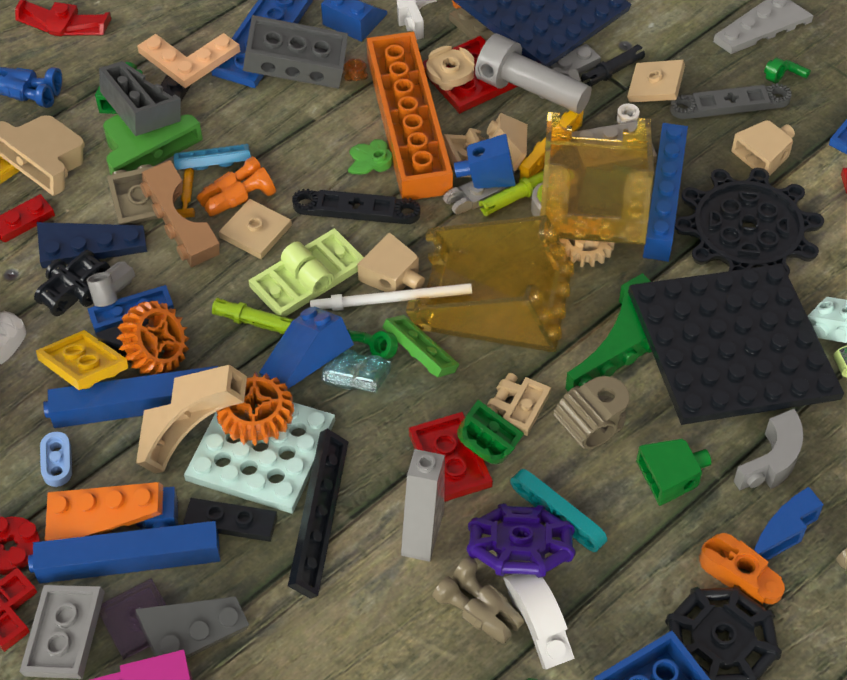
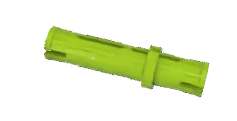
M544 169L529 178L523 177L516 186L509 187L485 200L479 201V206H484L480 208L484 216H489L491 213L525 196L531 197L533 189L538 184L544 181H552V179L547 180L551 177L550 173Z
M218 297L216 301L214 300L212 306L213 315L232 319L237 324L246 323L280 334H284L294 320L248 307L243 302L237 304Z

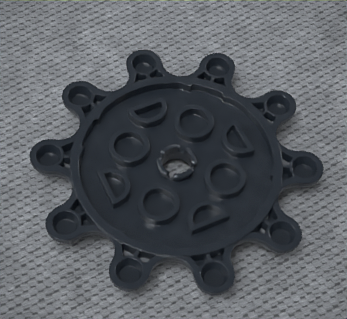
M758 167L752 169L749 178L743 181L733 179L724 169H715L711 172L710 176L714 185L711 190L701 191L697 188L688 187L682 192L683 202L692 207L695 213L691 216L677 218L675 220V229L680 235L694 236L701 241L692 251L693 260L699 265H704L713 260H720L728 264L729 271L783 264L789 276L790 269L786 259L799 258L810 262L818 256L819 248L806 240L804 233L819 230L824 225V218L821 214L804 212L798 208L797 203L805 195V189L798 184H791L783 189L774 188L769 184L768 171ZM743 223H752L755 228L746 226L743 228Z

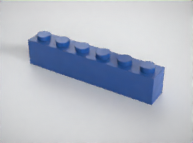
M669 123L662 124L643 258L669 262L688 126Z

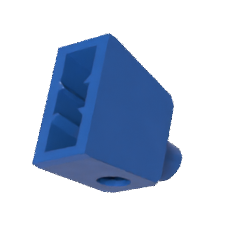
M507 134L468 145V160L454 162L456 178L471 175L473 185L477 189L516 186Z

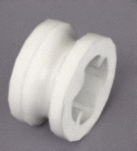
M629 103L621 105L617 111V123L638 121L639 108Z

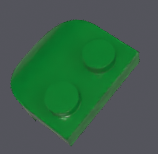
M479 400L470 409L457 430L459 440L467 448L491 464H500L505 461L524 435L522 431Z

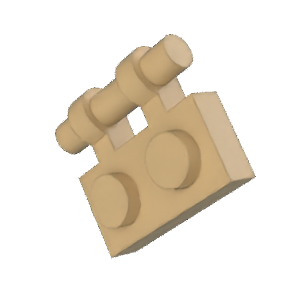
M508 373L506 378L502 379L498 384L497 394L489 400L486 406L497 414L503 415L505 420L528 436L551 394V387L527 377L519 385L516 384L517 376L513 373ZM514 396L511 404L505 402L507 397Z

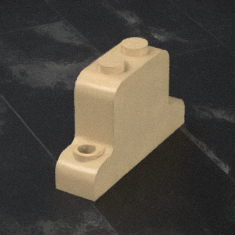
M47 115L40 116L19 127H14L7 122L0 121V156L52 196L63 192L68 172L83 164V148L85 144L82 137L54 117Z

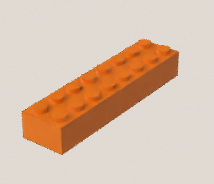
M414 31L366 38L367 60L389 149L393 156L392 162L401 198L416 200L445 195L447 191L453 188V172Z

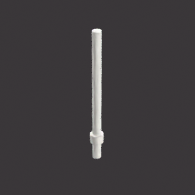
M471 283L344 297H342V294L331 295V298L310 300V307L315 306L322 310L332 309L333 311L344 310V307L472 294Z

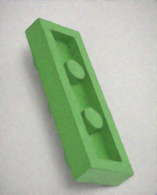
M405 315L385 320L382 328L387 332L393 333L397 341L409 351V354L418 359L432 375L438 378L456 372L459 363Z

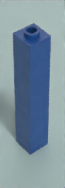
M218 366L97 382L92 387L81 390L74 386L48 389V401L43 402L44 414L46 418L51 419L54 428L143 416L144 410L171 404L174 378L217 368Z
M216 521L33 542V554L28 556L30 573H35L39 584L221 562Z

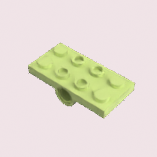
M334 228L306 246L298 241L288 245L282 252L281 261L249 280V287L276 315L287 317L309 303L310 300H314L357 273V264L364 257Z

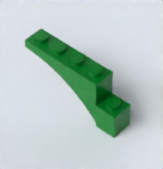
M643 273L621 285L619 302L622 306L615 325L595 352L567 372L565 386L567 391L576 386L581 387L596 377H610L622 366L631 365L646 352H652L628 293L630 285L651 282Z

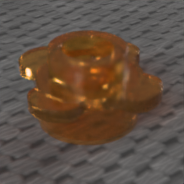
M350 59L344 64L343 69L346 71L344 79L346 81L367 79L368 73L365 72L367 64L360 59Z

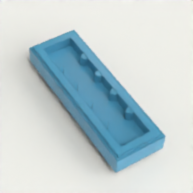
M249 144L175 153L174 166L176 170L187 168L204 170L210 165L218 164L220 167H228L233 165L234 162L246 161L251 157Z

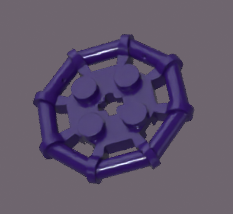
M506 503L499 504L497 509L480 518H473L468 523L470 539L466 548L467 553L471 558H477L494 569L495 574L499 576H504L505 574L536 575L538 578L545 577L546 572L563 562L572 561L576 554L573 548L574 526L569 521H563L548 512L543 505L520 507L507 506ZM488 534L491 535V537L482 538V535ZM552 537H560L561 541L554 540ZM491 550L495 551V552H496V556H495L494 554H492L491 552H489V551H491ZM552 553L551 556L545 558V554Z

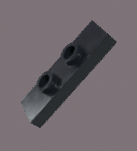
M190 498L183 525L216 521L218 534L271 542L278 516L277 511Z

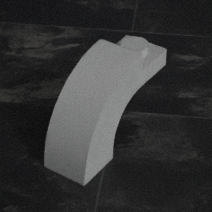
M795 409L769 419L765 435L770 441L772 450L762 457L738 466L733 482L739 491L747 487L755 488L764 481L772 489L781 484L792 473L803 443V427Z

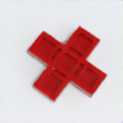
M18 567L0 580V648L4 652L30 633L28 627L14 610L37 594L34 585Z

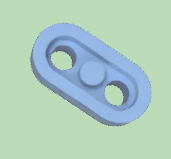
M51 432L45 435L40 443L41 474L45 483L53 487L66 484L72 476L71 444L67 435L62 432ZM56 448H61L59 451H53Z

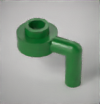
M778 57L773 61L770 60L764 70L766 80L775 84L781 80L786 70L805 79L808 78L811 72L810 69Z
M347 329L352 341L369 345L370 352L375 358L391 359L397 352L398 341L393 333L378 331L371 335L366 332Z

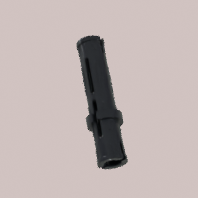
M637 44L607 62L602 61L598 63L596 68L581 75V81L584 82L590 78L591 80L585 84L591 87L602 80L607 81L612 78L613 74L643 59L645 51L636 54L637 51L642 49V46Z

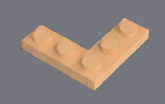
M224 33L188 57L157 34L137 45L138 52L184 88H187L240 52L239 44Z

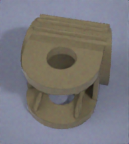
M609 376L596 377L581 387L576 386L569 390L557 404L553 415L583 449L596 448L606 443L623 428L626 418L625 409L629 403V391L616 378ZM603 391H608L613 394L614 398L609 396H598V394Z

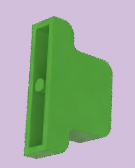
M118 114L106 120L103 124L107 144L112 150L107 156L110 175L118 170H126L127 172L137 170L139 166L146 164L155 166L174 156L175 153H179L203 140L200 122L189 114L181 115L180 122L138 136L133 134Z

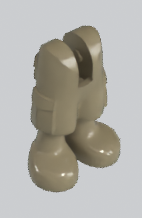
M468 556L457 566L453 579L448 576L438 584L433 592V598L438 603L451 604L463 611L462 618L474 626V628L480 631L483 630L493 640L505 644L512 636L509 628L517 631L525 623V620L508 603L507 598L494 586L486 585L483 587L476 578L478 564L473 558ZM459 588L465 590L475 598H472L471 600L468 599L460 591Z

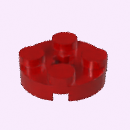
M0 517V575H8L17 567L21 569L28 565V556L33 554V542H41L35 524L25 518ZM9 541H15L18 544L16 547H11L9 551H6L4 546Z

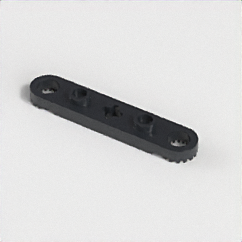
M309 189L298 190L292 197L293 209L302 215L398 224H413L420 218V205L411 198L408 200L407 198L397 199L394 196L328 190L310 191ZM304 199L311 200V204L308 203L305 206L299 202ZM355 204H360L358 209L353 208ZM403 209H412L413 213L406 215V213H401Z

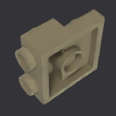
M146 164L139 166L137 170L128 172L126 170H118L113 172L112 175L107 176L119 225H132L158 219L152 208L153 201L150 197H145L140 187V183H143L142 172L155 166Z

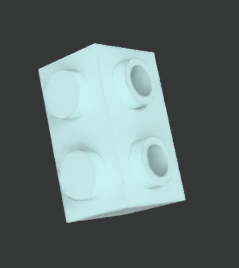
M826 297L808 315L810 323L818 338L847 343V300Z

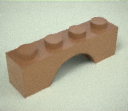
M171 160L143 171V183H140L141 190L146 198L150 197L153 201L152 208L157 218L164 220L166 224L164 228L168 237L171 240L175 239L178 244L176 248L180 258L183 261L187 260L192 268L218 256L220 243L207 222L189 221L183 218L174 207L175 201L183 193V183Z

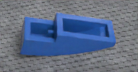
M810 487L786 502L766 525L754 549L764 559L769 560L802 542L807 525L818 520L824 504Z

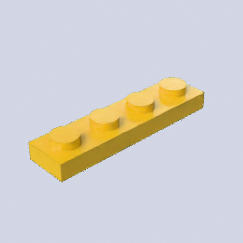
M571 110L569 112L566 111L562 115L560 122L555 127L552 126L549 129L546 137L541 142L536 143L532 153L525 157L518 167L520 179L523 177L529 178L546 167L570 140V133L578 131L582 126L583 111L580 114Z

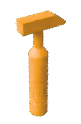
M191 168L184 170L183 193L181 194L183 205L182 209H176L183 218L195 217L194 208H187L188 203L191 202L194 170Z

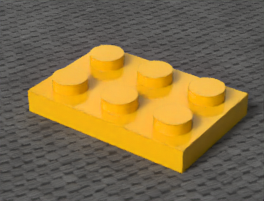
M85 330L36 350L37 359L78 390L90 388L95 383L106 378L115 377L119 372L128 369L127 358L102 341H98L96 337Z

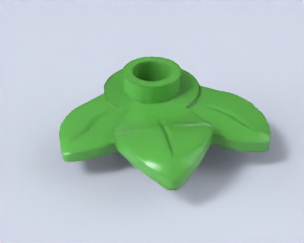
M374 139L370 145L358 144L349 150L355 162L349 167L348 173L362 175L371 172L373 169L377 172H383L392 166L393 156L391 151L388 150V144L384 140Z

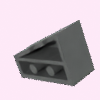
M123 61L99 68L100 92L135 136L181 121V98L177 95L170 96L163 91L161 85L158 83L155 85L145 80V75Z
M236 596L135 609V615L155 657L184 650L186 658H189L247 630L249 626Z

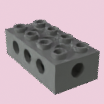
M252 15L243 71L339 89L344 68L348 33Z

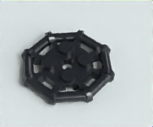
M739 586L709 589L694 587L679 607L666 617L665 623L669 627V632L673 631L683 645L681 629L690 630L691 644L685 647L692 656L698 654L711 664L709 671L699 664L710 680H759L772 663L781 658L782 650L778 647L773 620L775 614L772 610L765 609L742 592ZM729 600L728 604H724L723 607H715L716 604L710 605L709 601ZM737 603L754 616L750 617L736 607ZM698 606L702 611L693 620L687 617ZM762 626L764 641L757 640V636L754 633L755 627ZM725 630L730 633L729 641L718 639V635L715 632L723 633ZM755 651L762 656L751 668L746 659ZM732 667H737L740 674H718L719 668L729 670Z

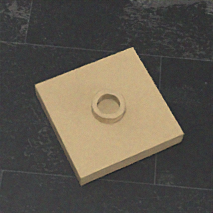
M684 60L636 63L627 95L629 103L677 100L685 69Z
M249 199L218 233L219 238L262 259L292 226V221Z

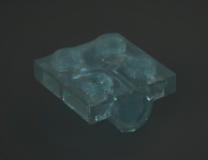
M347 349L329 361L323 369L322 381H325L326 385L347 390L357 388L376 393L390 373L391 361H386L377 355H360L354 350Z

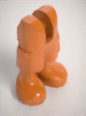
M252 156L235 173L228 171L215 180L214 183L203 188L196 198L201 206L205 207L208 215L212 217L247 202L249 198L248 193L253 190L260 189L265 195L271 196L276 193V189L265 168H261L259 161Z

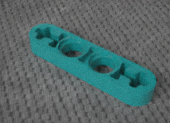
M520 469L510 479L513 489L534 507L543 505L548 512L563 521H569L575 528L573 538L588 550L597 552L608 541L605 532L596 523L528 470Z

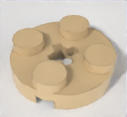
M452 46L439 47L428 56V61L426 62L427 76L443 90H451L453 87L461 86L474 78V57L469 51L459 47V50L452 49Z

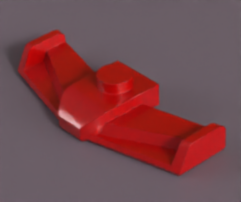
M20 0L15 8L16 21L47 32L50 35L60 37L104 35L112 19L110 12L98 15H77V5L54 2L51 10H48L26 0Z

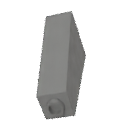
M418 449L414 450L407 473L401 556L431 561L444 514L445 455Z

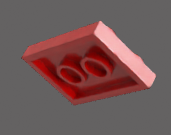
M463 412L408 428L409 436L415 449L445 455L444 502L491 488L493 485L484 460L467 448L458 438V427L465 418Z

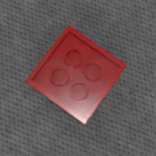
M481 36L452 48L459 50V47L473 55L474 78L461 86L453 87L451 90H443L438 84L431 81L459 114L518 87L509 82L500 89L477 79L475 66L480 51L486 43ZM428 59L425 60V61H423V66H424L425 73H426V62L428 61Z

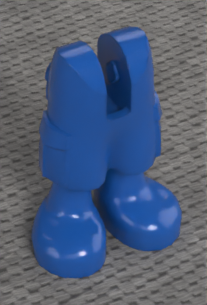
M0 67V95L20 101L30 99L35 101L40 107L49 108L54 103V96L60 94L62 72L59 68H49L44 78H37L36 73L30 69Z

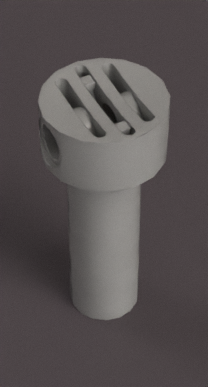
M497 33L493 34L486 41L475 66L477 79L500 89L510 82L577 114H580L585 109L591 96V86L523 56L520 43Z

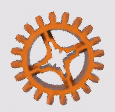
M158 301L139 303L138 306L131 307L128 310V313L121 318L123 323L117 327L122 334L116 339L123 343L119 350L126 352L125 358H127V361H132L131 368H139L140 374L169 373V371L179 367V363L186 359L183 353H186L189 348L184 343L190 338L184 335V331L188 327L181 325L180 322L183 317H176V309H168L167 303L159 304ZM145 318L150 319L146 327L142 326ZM165 350L162 358H158V354Z
M255 372L253 377H247L244 403L216 411L218 423L222 426L225 434H230L233 441L240 438L243 445L248 440H251L254 446H256L258 440H263L267 444L269 437L278 440L279 431L286 432L287 424H292V414L294 412L292 394L288 391L285 383L280 384L277 377L270 380L267 373L263 377H258V374Z

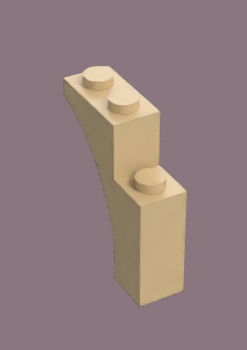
M225 365L174 378L171 404L144 410L136 464L155 474L164 472L169 459L179 443L199 422L223 408L244 403L247 376L231 365Z

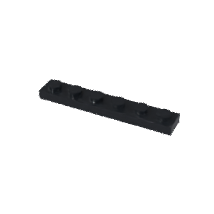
M328 428L321 431L319 435L288 581V587L310 599L319 595L349 443Z

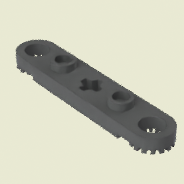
M776 83V85L772 84L771 86L758 85L697 92L685 96L681 94L680 96L678 95L677 100L671 101L670 112L676 118L690 119L783 108L790 103L792 92L786 85L783 86V84L779 85ZM773 94H781L784 97H780V99H778L779 97H773ZM678 105H685L688 108L687 110L685 108L682 110L683 108L680 109Z

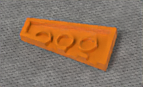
M159 482L48 492L45 541L107 534L112 532V529L123 525L130 526L162 515L163 485Z

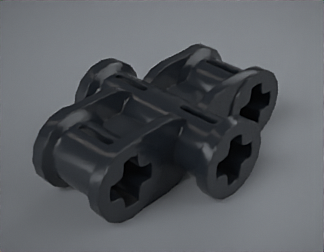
M90 250L81 252L67 266L63 260L56 259L46 269L45 275L48 280L37 288L34 300L38 304L47 306L54 316L64 314L78 299L82 306L88 307L93 304V300L87 284V278L96 273L105 272L110 268V265L105 261L101 262Z

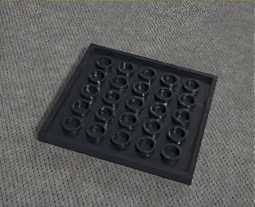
M783 264L629 286V296L681 425L842 399L844 391Z

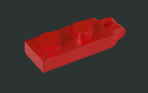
M39 194L1 214L0 241L8 242L36 227L37 222H45L55 216L53 208Z

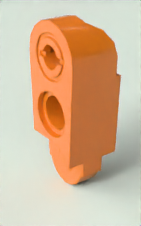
M720 533L703 544L699 562L708 574L729 588H734V585L739 586L742 592L754 601L756 599L762 604H775L781 600L785 591L782 577L768 567L769 562L744 542L737 540L730 534ZM739 569H746L750 573H743Z

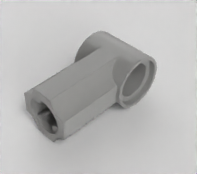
M117 262L105 272L96 273L88 277L87 284L94 306L104 307L115 303L118 300L117 293L132 282V278L135 277L133 268L127 265L126 262Z

